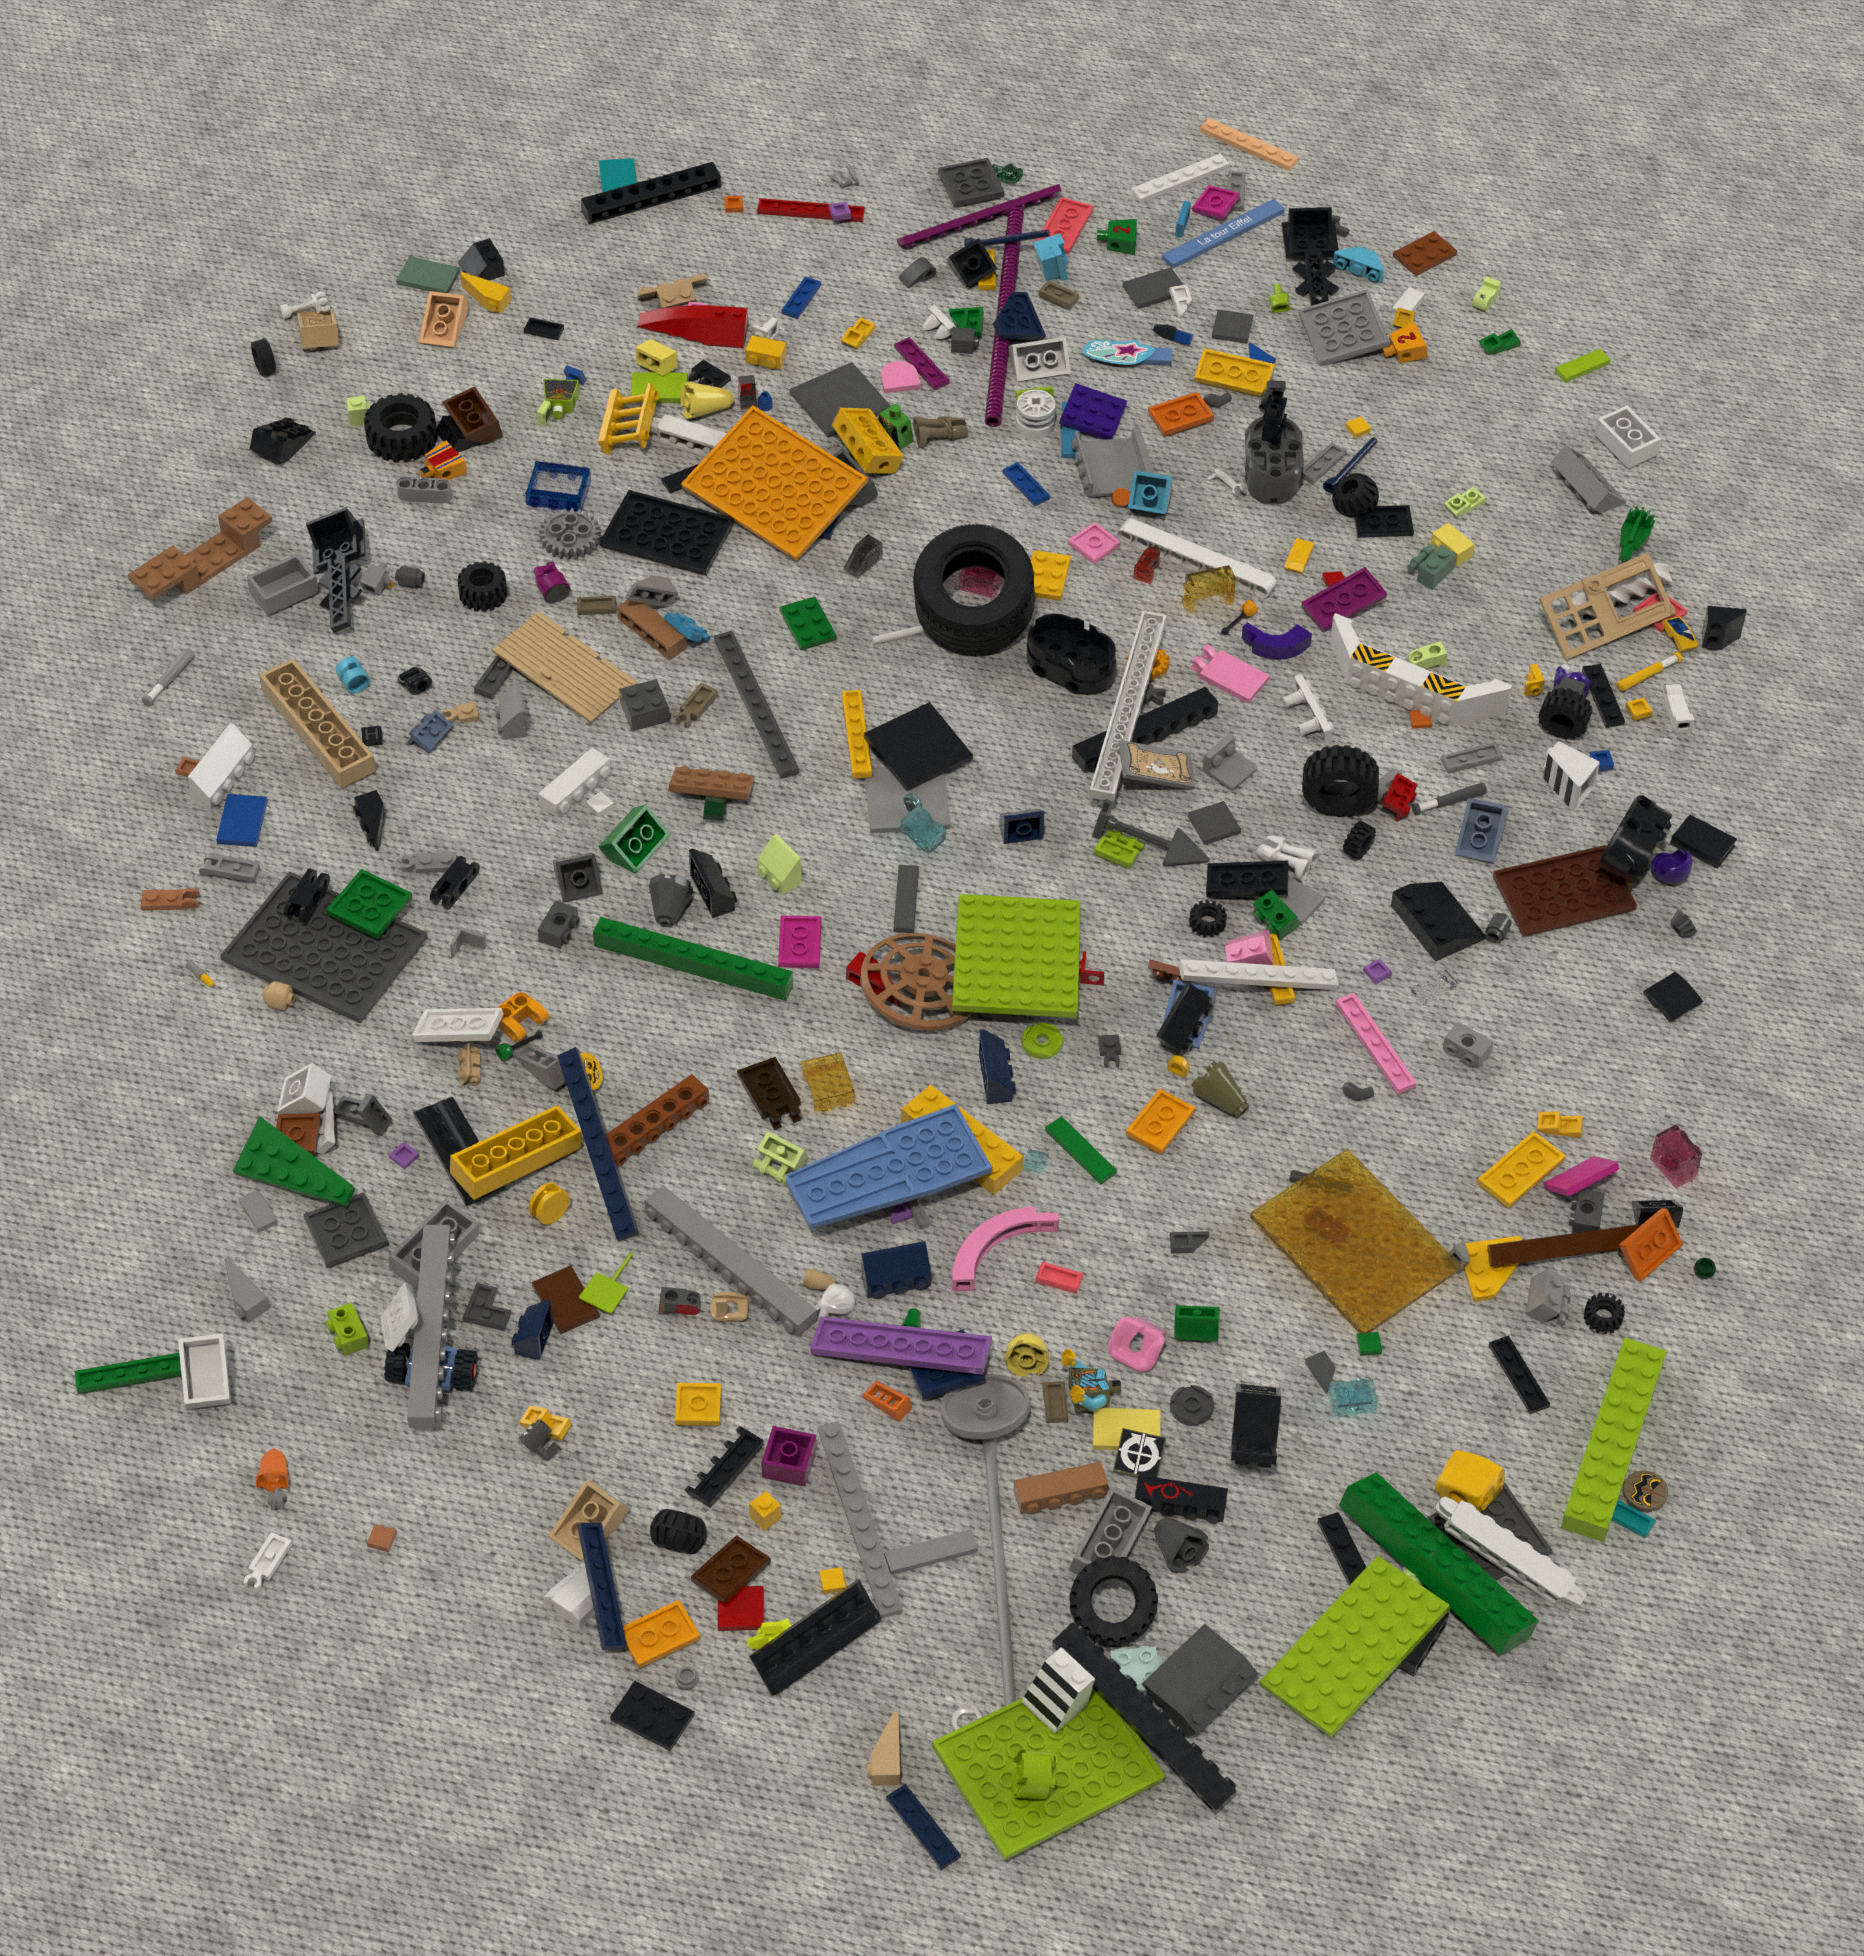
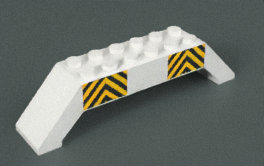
M1336 613L1333 616L1330 643L1346 683L1351 686L1365 690L1371 695L1382 697L1388 702L1399 704L1408 710H1420L1421 714L1430 716L1440 723L1452 727L1507 713L1512 685L1494 678L1491 682L1465 686L1360 643L1352 627L1353 620Z

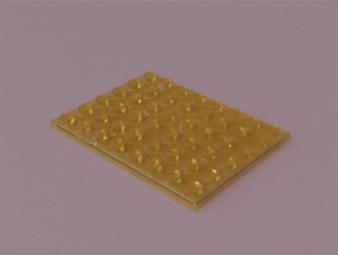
M1348 1148L1250 1213V1218L1343 1317L1363 1335L1372 1332L1458 1273L1461 1265Z

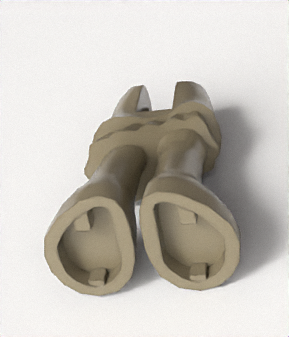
M920 416L913 418L914 434H917L918 448L924 447L927 439L931 437H945L947 440H953L968 436V428L964 418H951L947 416H938L937 419H927Z

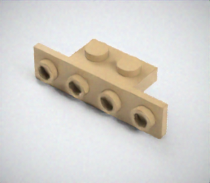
M697 274L692 276L691 279L685 280L681 278L671 284L661 283L655 288L644 287L638 292L637 300L657 295L661 309L696 301L692 286L706 283L708 276Z

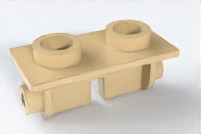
M468 1041L458 1054V1061H461L458 1071V1078H461V1087L464 1086L465 1082H469L473 1086L478 1085V1082H480V1051L477 1047L470 1048V1042Z

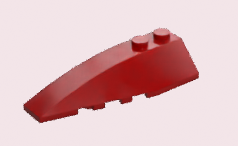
M689 305L656 309L640 313L638 328L657 333H668L672 337L680 336L691 342L693 340L702 342L703 345L744 349L748 327V308Z

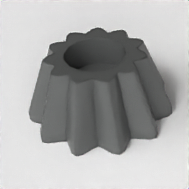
M1677 910L1670 921L1672 927L1682 937L1695 934L1697 930L1692 921L1681 910Z

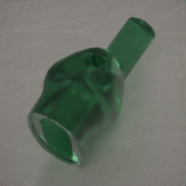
M1011 163L1003 167L996 164L992 165L994 171L998 172V179L1004 183H1016L1023 176V170Z

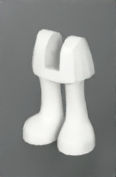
M1267 836L1263 842L1264 844L1260 845L1256 850V854L1265 861L1288 860L1289 866L1295 870V878L1300 882H1304L1308 877L1309 870L1314 869L1317 865L1320 853L1313 849L1290 846L1285 843L1284 837Z

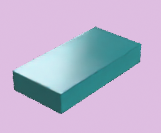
M1618 1500L1612 1521L1646 1538L1656 1520Z

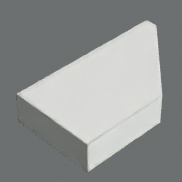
M1187 284L1170 287L1169 289L1178 318L1183 316L1192 302Z

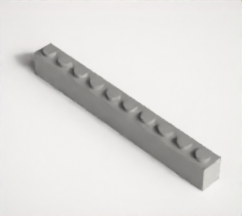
M662 1185L645 1199V1213L651 1220L655 1219L660 1223L664 1231L675 1235L677 1241L682 1245H687L696 1257L703 1258L709 1268L720 1272L725 1281L736 1285L738 1291L743 1295H748L757 1307L764 1308L773 1320H778L783 1324L787 1332H793L799 1337L817 1322V1310L667 1187Z
M424 1225L417 1296L418 1322L414 1330L407 1410L409 1428H436L437 1420L441 1419V1406H438V1400H442L443 1389L439 1386L440 1381H444V1367H441V1362L446 1359V1348H443V1342H447V1328H444L445 1322H449V1309H446V1303H450L451 1293L447 1289L448 1284H452V1271H449V1265L454 1263V1254L451 1252V1247H455V1234L451 1233L450 1225Z

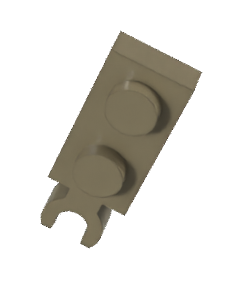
M700 683L680 707V713L675 717L676 723L678 724L681 720H685L684 727H689L691 719L697 720L718 696V690Z

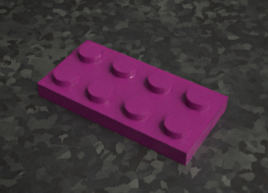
M1364 567L1304 600L1302 608L1324 633L1332 628L1335 613L1349 619L1387 598V592L1368 569Z

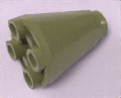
M1214 1061L1206 1068L1207 1073L1202 1078L1199 1076L1191 1084L1194 1087L1193 1092L1228 1114L1239 1118L1249 1108V1105L1246 1103L1247 1100L1227 1066L1223 1062L1216 1063Z

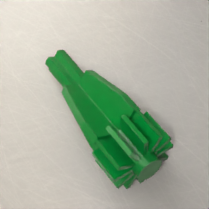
M1638 506L1634 510L1631 508L1621 528L1620 546L1623 549L1618 560H1621V563L1629 561L1634 550L1639 551L1650 536L1655 520H1653L1655 515H1650L1651 510L1644 511L1645 507H1642V510H1639Z

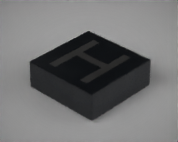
M381 726L361 727L362 742L365 746L383 745Z

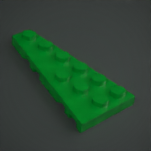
M260 1116L233 1169L236 1175L347 1208L356 1190L352 1184Z

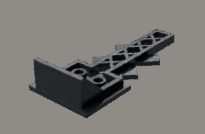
M1332 207L1289 208L1287 222L1281 223L1286 259L1304 258V264L1299 261L1292 267V270L1306 279L1295 291L1303 297L1309 293L1310 306L1329 301L1328 294L1332 296L1339 290L1338 286L1326 279L1336 269V266L1328 260L1325 263L1323 262V258L1334 257L1335 251L1339 250L1335 221H1332ZM1318 294L1323 298L1319 300L1315 296Z
M347 507L306 522V527L312 540L313 573L319 574L328 570V575L325 574L318 582L321 586L329 589V593L319 605L330 611V629L333 633L351 627L350 598L356 600L362 592L360 588L350 584L361 571V567L355 564H351L349 567V562L366 556L365 523L363 518L356 520Z

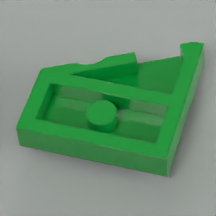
M983 307L948 310L957 328L975 329V336H982Z

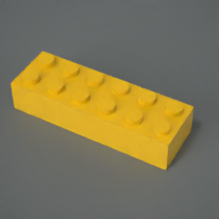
M930 1084L901 1109V1123L952 1106L955 1103ZM958 1106L992 1166V1173L973 1180L995 1195L1023 1171V1155Z
M556 1105L451 1155L450 1174L475 1200L581 1149L582 1131Z

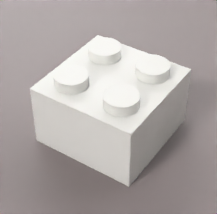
M311 1063L284 1079L277 1112L280 1114L321 1112L326 1106L331 1075Z

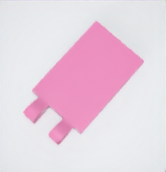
M1208 644L1202 649L1204 653L1201 657L1210 662L1205 664L1203 659L1198 656L1192 660L1194 665L1191 669L1200 673V679L1248 704L1270 678V675L1222 650L1217 653Z

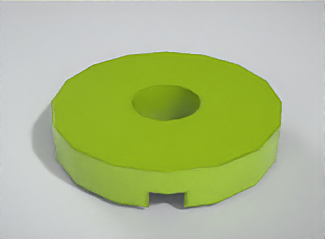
M1041 1022L1034 1026L1030 1025L1024 1030L1021 1043L1028 1055L1038 1059H1047L1057 1055L1062 1049L1063 1037L1057 1027ZM1046 1038L1048 1041L1046 1043H1039L1037 1039Z

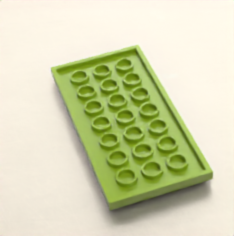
M1377 1556L1259 1682L1260 1686L1332 1738L1448 1613L1450 1605L1386 1560Z

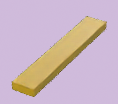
M861 690L842 691L852 779L872 777L868 742L864 739V733L867 731Z

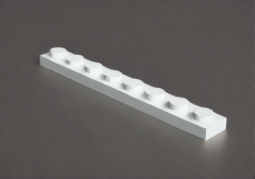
M1180 959L1178 964L1182 981L1337 990L1339 986L1335 969Z

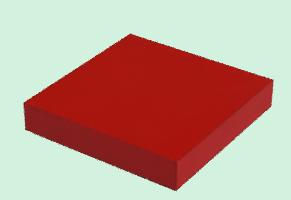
M745 1586L726 1604L718 1600V1631L758 1630V1628H761L762 1623H764V1586Z

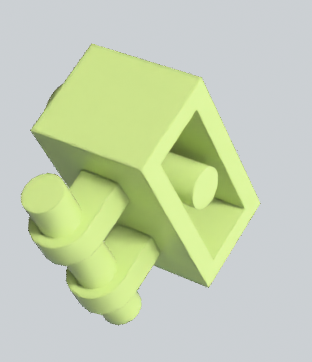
M767 1131L757 1149L760 1155L765 1158L763 1161L755 1159L752 1166L759 1169L760 1173L764 1175L767 1173L775 1177L776 1181L786 1183L788 1170L794 1172L801 1169L808 1155L804 1149ZM772 1161L781 1166L779 1170L770 1166Z

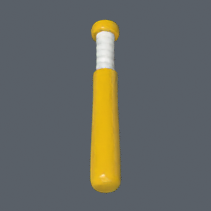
M1674 652L1668 659L1656 662L1619 680L1616 684L1618 690L1623 692L1663 671L1664 668L1674 663H1681L1683 661L1681 653Z

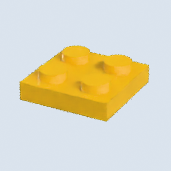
M677 1383L675 1425L720 1426L721 1383Z

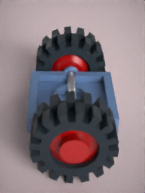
M403 1343L400 1347H396L393 1352L390 1350L386 1352V1364L384 1366L386 1381L405 1383L406 1386H410L413 1347L410 1356L409 1343ZM443 1347L446 1348V1359L441 1362V1367H444V1381H440L439 1387L450 1391L452 1382L454 1389L472 1391L477 1375V1351Z

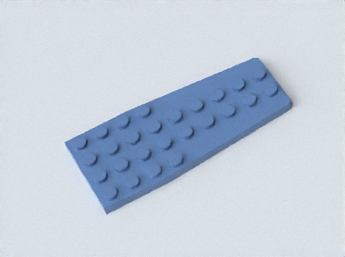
M957 1104L899 1124L787 1174L786 1185L809 1228L814 1229L935 1194L992 1173V1166Z

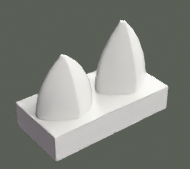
M934 304L929 308L931 315L926 319L922 330H931L941 325L936 332L935 339H944L950 335L952 336L955 325Z

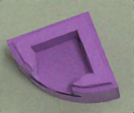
M907 1202L895 1205L891 1212L892 1225L912 1219V1213Z

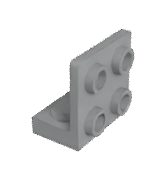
M1231 733L1204 754L1202 770L1230 790H1234L1257 771L1258 766L1235 751L1236 737Z

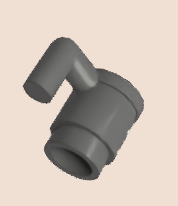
M541 1419L532 1423L519 1437L520 1441L528 1449L536 1452L545 1461H549L560 1449L556 1442H553L547 1450L541 1446L552 1431Z

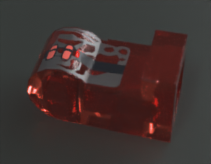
M1149 547L1144 550L1134 567L1133 579L1148 584L1153 582L1154 570L1160 564V551L1157 548Z

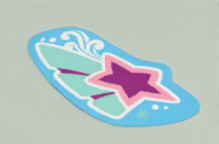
M1092 340L1083 348V353L1088 357L1123 365L1140 363L1149 358L1155 351L1154 347L1142 345L1137 340L1127 342Z

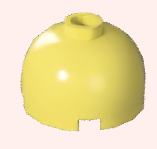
M1019 1334L1008 1343L1005 1352V1363L1008 1365L1009 1371L1016 1376L1029 1377L1027 1373H1038L1040 1375L1047 1369L1049 1363L1048 1347L1043 1339L1035 1334Z

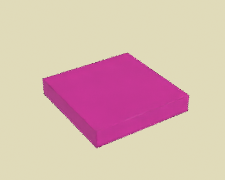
M1208 185L1193 205L1192 212L1224 220L1239 200L1240 193Z

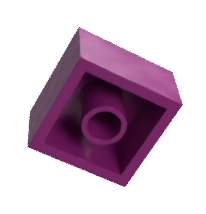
M772 1426L761 1462L762 1477L806 1486L817 1449L816 1435Z

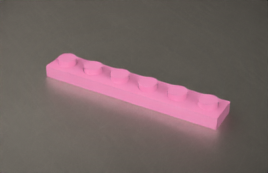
M1355 993L1337 999L1335 1005L1397 1095L1416 1088L1417 1082Z

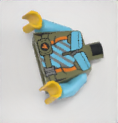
M1065 1349L1061 1354L1062 1365H1070L1068 1377L1069 1395L1072 1398L1075 1413L1088 1410L1094 1412L1102 1407H1107L1110 1401V1394L1121 1393L1120 1380L1108 1381L1104 1369L1084 1366L1075 1359L1076 1355L1071 1349Z

